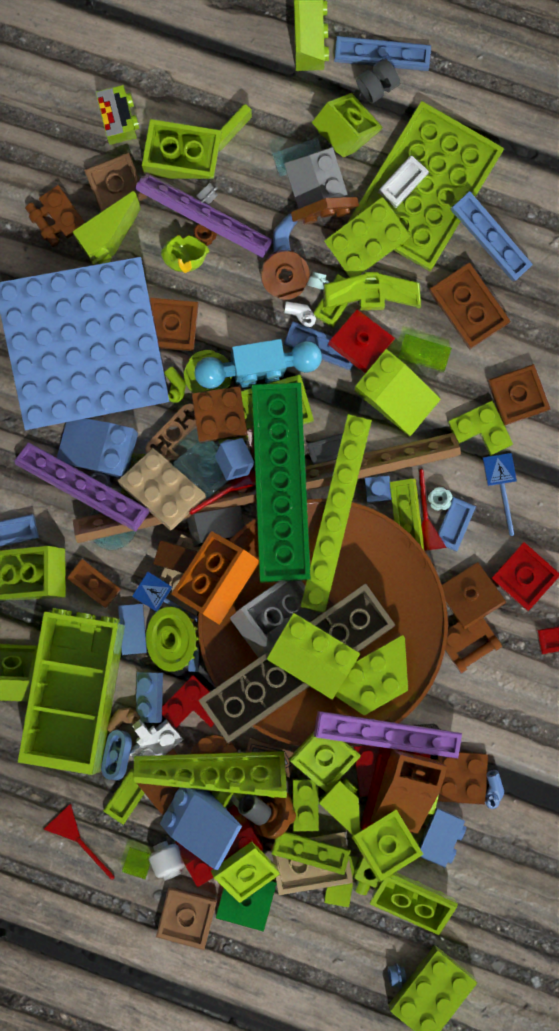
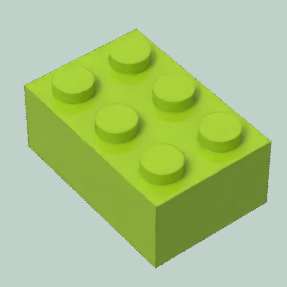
M434 945L389 1003L390 1012L413 1031H441L477 985V981L473 975Z

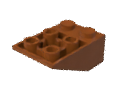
M391 749L371 822L375 823L397 810L409 831L418 833L441 791L447 766L435 759Z

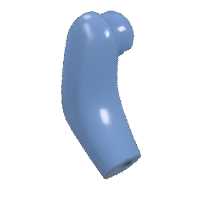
M288 214L274 228V252L280 250L291 251L289 235L297 222H293L291 214Z

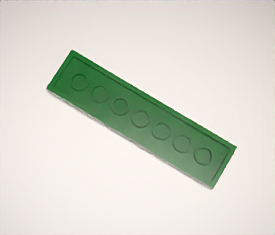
M301 383L252 385L260 582L311 580Z

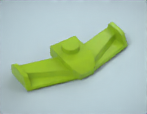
M365 272L361 275L324 284V310L359 301L360 310H384L385 300L419 309L421 307L420 283L379 274L378 272Z

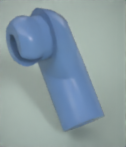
M491 770L486 774L489 787L486 792L485 804L490 809H496L503 798L504 788L499 772Z

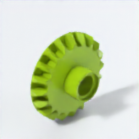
M165 607L160 609L153 615L147 627L146 646L152 661L165 671L183 670V667L190 665L189 661L195 658L194 651L198 649L196 641L199 638L195 634L198 628L193 626L194 619L189 618L188 612L182 611L181 608Z

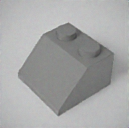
M333 147L284 163L298 209L324 198H339L348 195Z

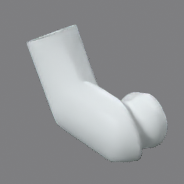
M285 301L284 313L296 315L301 324L306 327H311L315 324L316 317L308 305Z

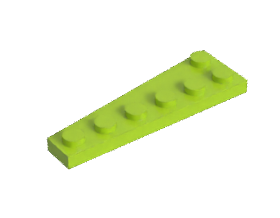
M284 751L134 756V783L287 798Z

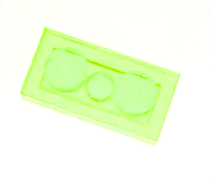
M405 334L398 358L444 373L452 348Z

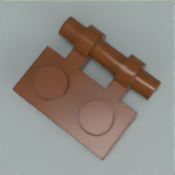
M59 185L39 198L43 205L42 208L37 209L33 203L25 207L31 222L37 224L41 230V236L45 241L48 240L52 247L60 243L56 236L57 234L62 232L68 239L74 235V230L85 223ZM49 214L55 221L53 226H49L44 219Z

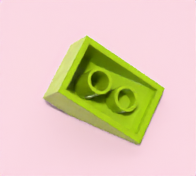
M150 119L142 161L144 175L149 173L155 177L168 179H214L222 131Z
M134 191L73 231L80 247L93 265L109 263L112 260V256L116 254L139 214L141 207Z
M387 349L357 383L354 392L408 436L415 432L441 400L406 364Z
M41 546L0 551V600L66 598L64 548Z

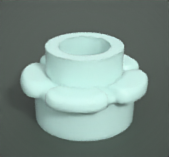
M312 272L307 285L323 290L324 284L329 283V281L325 280L326 275Z
M437 487L430 492L428 501L434 510H446L451 506L452 494L449 490H446L444 487Z

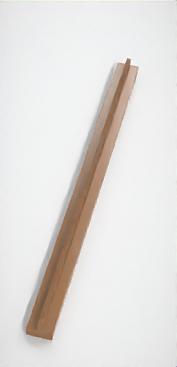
M454 433L367 452L363 455L358 479L453 458L461 455L460 446ZM336 460L305 467L307 491L331 485ZM231 484L202 490L206 496L202 502ZM256 486L228 492L196 513L256 503ZM103 513L73 520L77 543L133 531ZM149 513L137 530L154 525L157 526L162 523ZM188 514V515L185 517V519L191 517L192 515H191V514Z

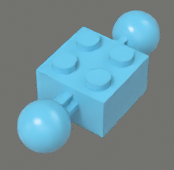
M281 339L232 347L231 362L222 363L214 357L203 358L197 363L194 374L197 382L205 388H216L222 384L226 377L234 376L235 385H241L242 388L256 385V382L265 381L266 384L279 381V378H283L287 367L294 366L298 371L304 373L312 372L321 364L322 353L316 344L309 341L298 343L292 352L289 353L283 352Z

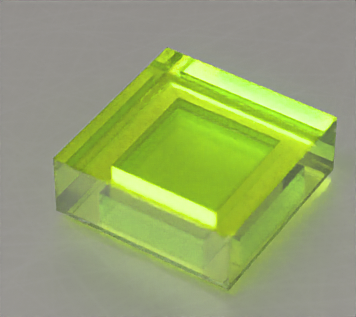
M130 847L122 872L146 879L151 865L149 862V855L151 853Z

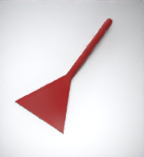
M251 469L247 476L235 478L229 487L191 509L189 514L196 513L228 492L256 486V472Z
M420 469L419 478L423 510L421 527L424 551L447 548L428 518L424 470Z
M71 804L44 828L46 831L77 842L111 880L115 878L110 870L81 840Z

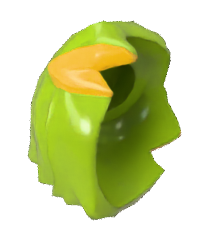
M180 235L171 238L170 241H167L161 251V256L164 263L172 270L187 273L200 267L210 251L203 242L194 236L188 235L182 238Z

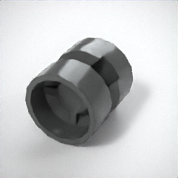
M385 58L374 64L372 71L366 70L355 78L360 92L371 104L382 98L384 91L389 93L401 84L396 70Z

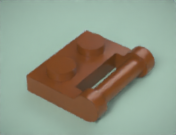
M484 618L465 630L460 622L448 629L445 651L461 674L467 670L466 667L486 654L502 648L500 641ZM484 635L486 636L487 643L460 659L457 654L459 651Z

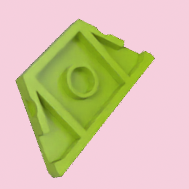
M404 635L355 662L335 696L361 714L366 715L407 692L408 678Z

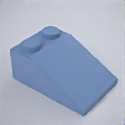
M91 419L66 422L57 458L72 467L121 478L129 471L138 432L134 428Z
M181 787L175 793L168 810L160 822V825L171 838L215 870H218L242 827L209 790Z

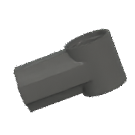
M233 793L230 799L238 808L239 813L256 825L266 823L271 815L270 806L264 803L257 795Z

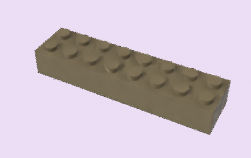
M366 584L310 622L357 652L395 626ZM271 650L198 700L227 743L233 741L309 687L306 683L268 661L267 657Z

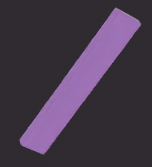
M146 173L136 185L135 190L262 258L273 243V240L202 203L198 199L149 173Z
M29 442L14 460L17 466L135 532L150 513L148 508Z
M318 711L314 737L458 758L462 733Z

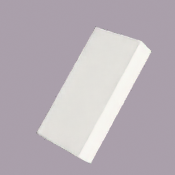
M410 156L379 189L378 193L397 208L428 175L429 171L413 156Z

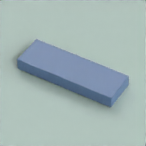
M294 321L292 322L284 341L285 346L294 348L300 342L309 341L319 347L323 361L349 371L352 370L354 365L328 345L329 341L333 338L332 336Z

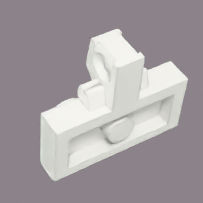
M139 719L132 725L139 738L129 754L133 759L134 756L166 755L183 738L167 719L158 727L152 726L150 729Z

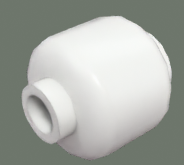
M164 841L153 847L154 852L149 855V862L156 877L163 878L166 881L183 873L182 868H184L185 864L177 844L168 845V842Z

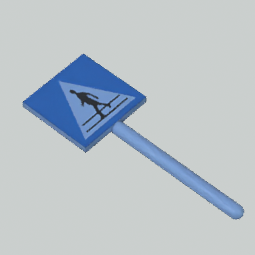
M512 453L483 457L488 486L500 484L509 535L513 536L514 530L505 483L517 482Z
M150 572L146 573L132 597L156 612L163 602L171 607L181 608L182 611L188 612L189 618L194 619L198 623L197 616L166 598L173 588L172 586Z

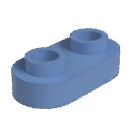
M114 730L107 738L101 766L102 774L106 779L120 780L126 773L132 746L131 736L126 731Z

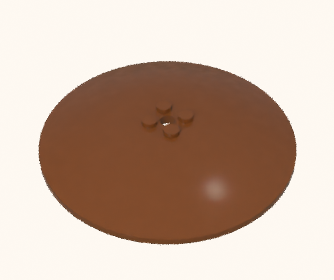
M323 498L307 499L310 566L327 499ZM352 502L326 611L366 584L395 626L360 650V655L356 662L404 635L408 691L372 712L363 715L338 697L334 696L333 699H330L309 686L253 726L261 733L290 745L301 746L315 730L318 711L400 723L419 705L433 685L442 664L448 635V614L444 590L430 558L421 545L410 533L386 515L367 506ZM255 518L237 532L230 542L241 547L259 560L258 519ZM259 564L220 625L199 612L198 630L201 652L207 671L216 688L258 659L230 617L278 583L260 582ZM303 580L302 582L306 586L307 580ZM347 742L350 746L357 745V743Z

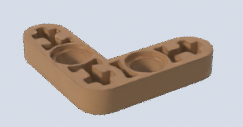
M186 404L147 443L145 451L147 454L154 445L159 447L163 443L160 440L163 436L171 446L168 448L164 444L161 447V455L169 462L179 461L181 463L180 472L184 474L186 469H188L189 472L186 475L192 480L197 478V487L202 490L203 480L200 475L173 451L196 427V419H188L184 423L188 427L186 430H184L180 423L176 422L178 419L181 422L186 419V411H194L193 404ZM178 427L180 429V436L174 440L168 438L167 431L169 428Z

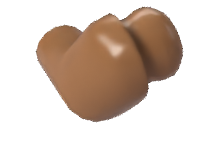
M129 707L116 710L108 723L107 730L112 732L118 730L122 724H135L140 719L136 708Z

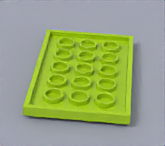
M421 101L360 201L359 207L355 209L348 222L383 197L378 193L379 189L410 156H413L429 173L397 208L386 200L411 235V238L393 251L431 272L461 222L450 208L469 191L474 197L477 196L504 148Z

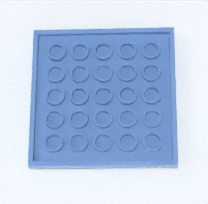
M141 257L0 282V315L25 430L170 402Z

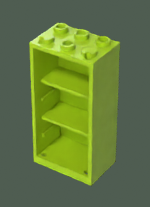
M52 608V613L44 612L18 763L94 775L101 772L125 625L119 624L120 619L101 616L99 621L95 620L96 615L77 612L75 617L71 616L72 611Z

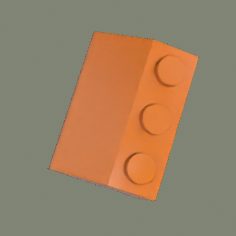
M211 531L171 595L220 625L259 564V560L241 547Z

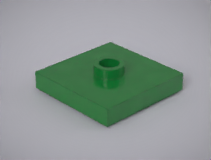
M271 880L240 903L224 888L216 919L264 932L277 881Z

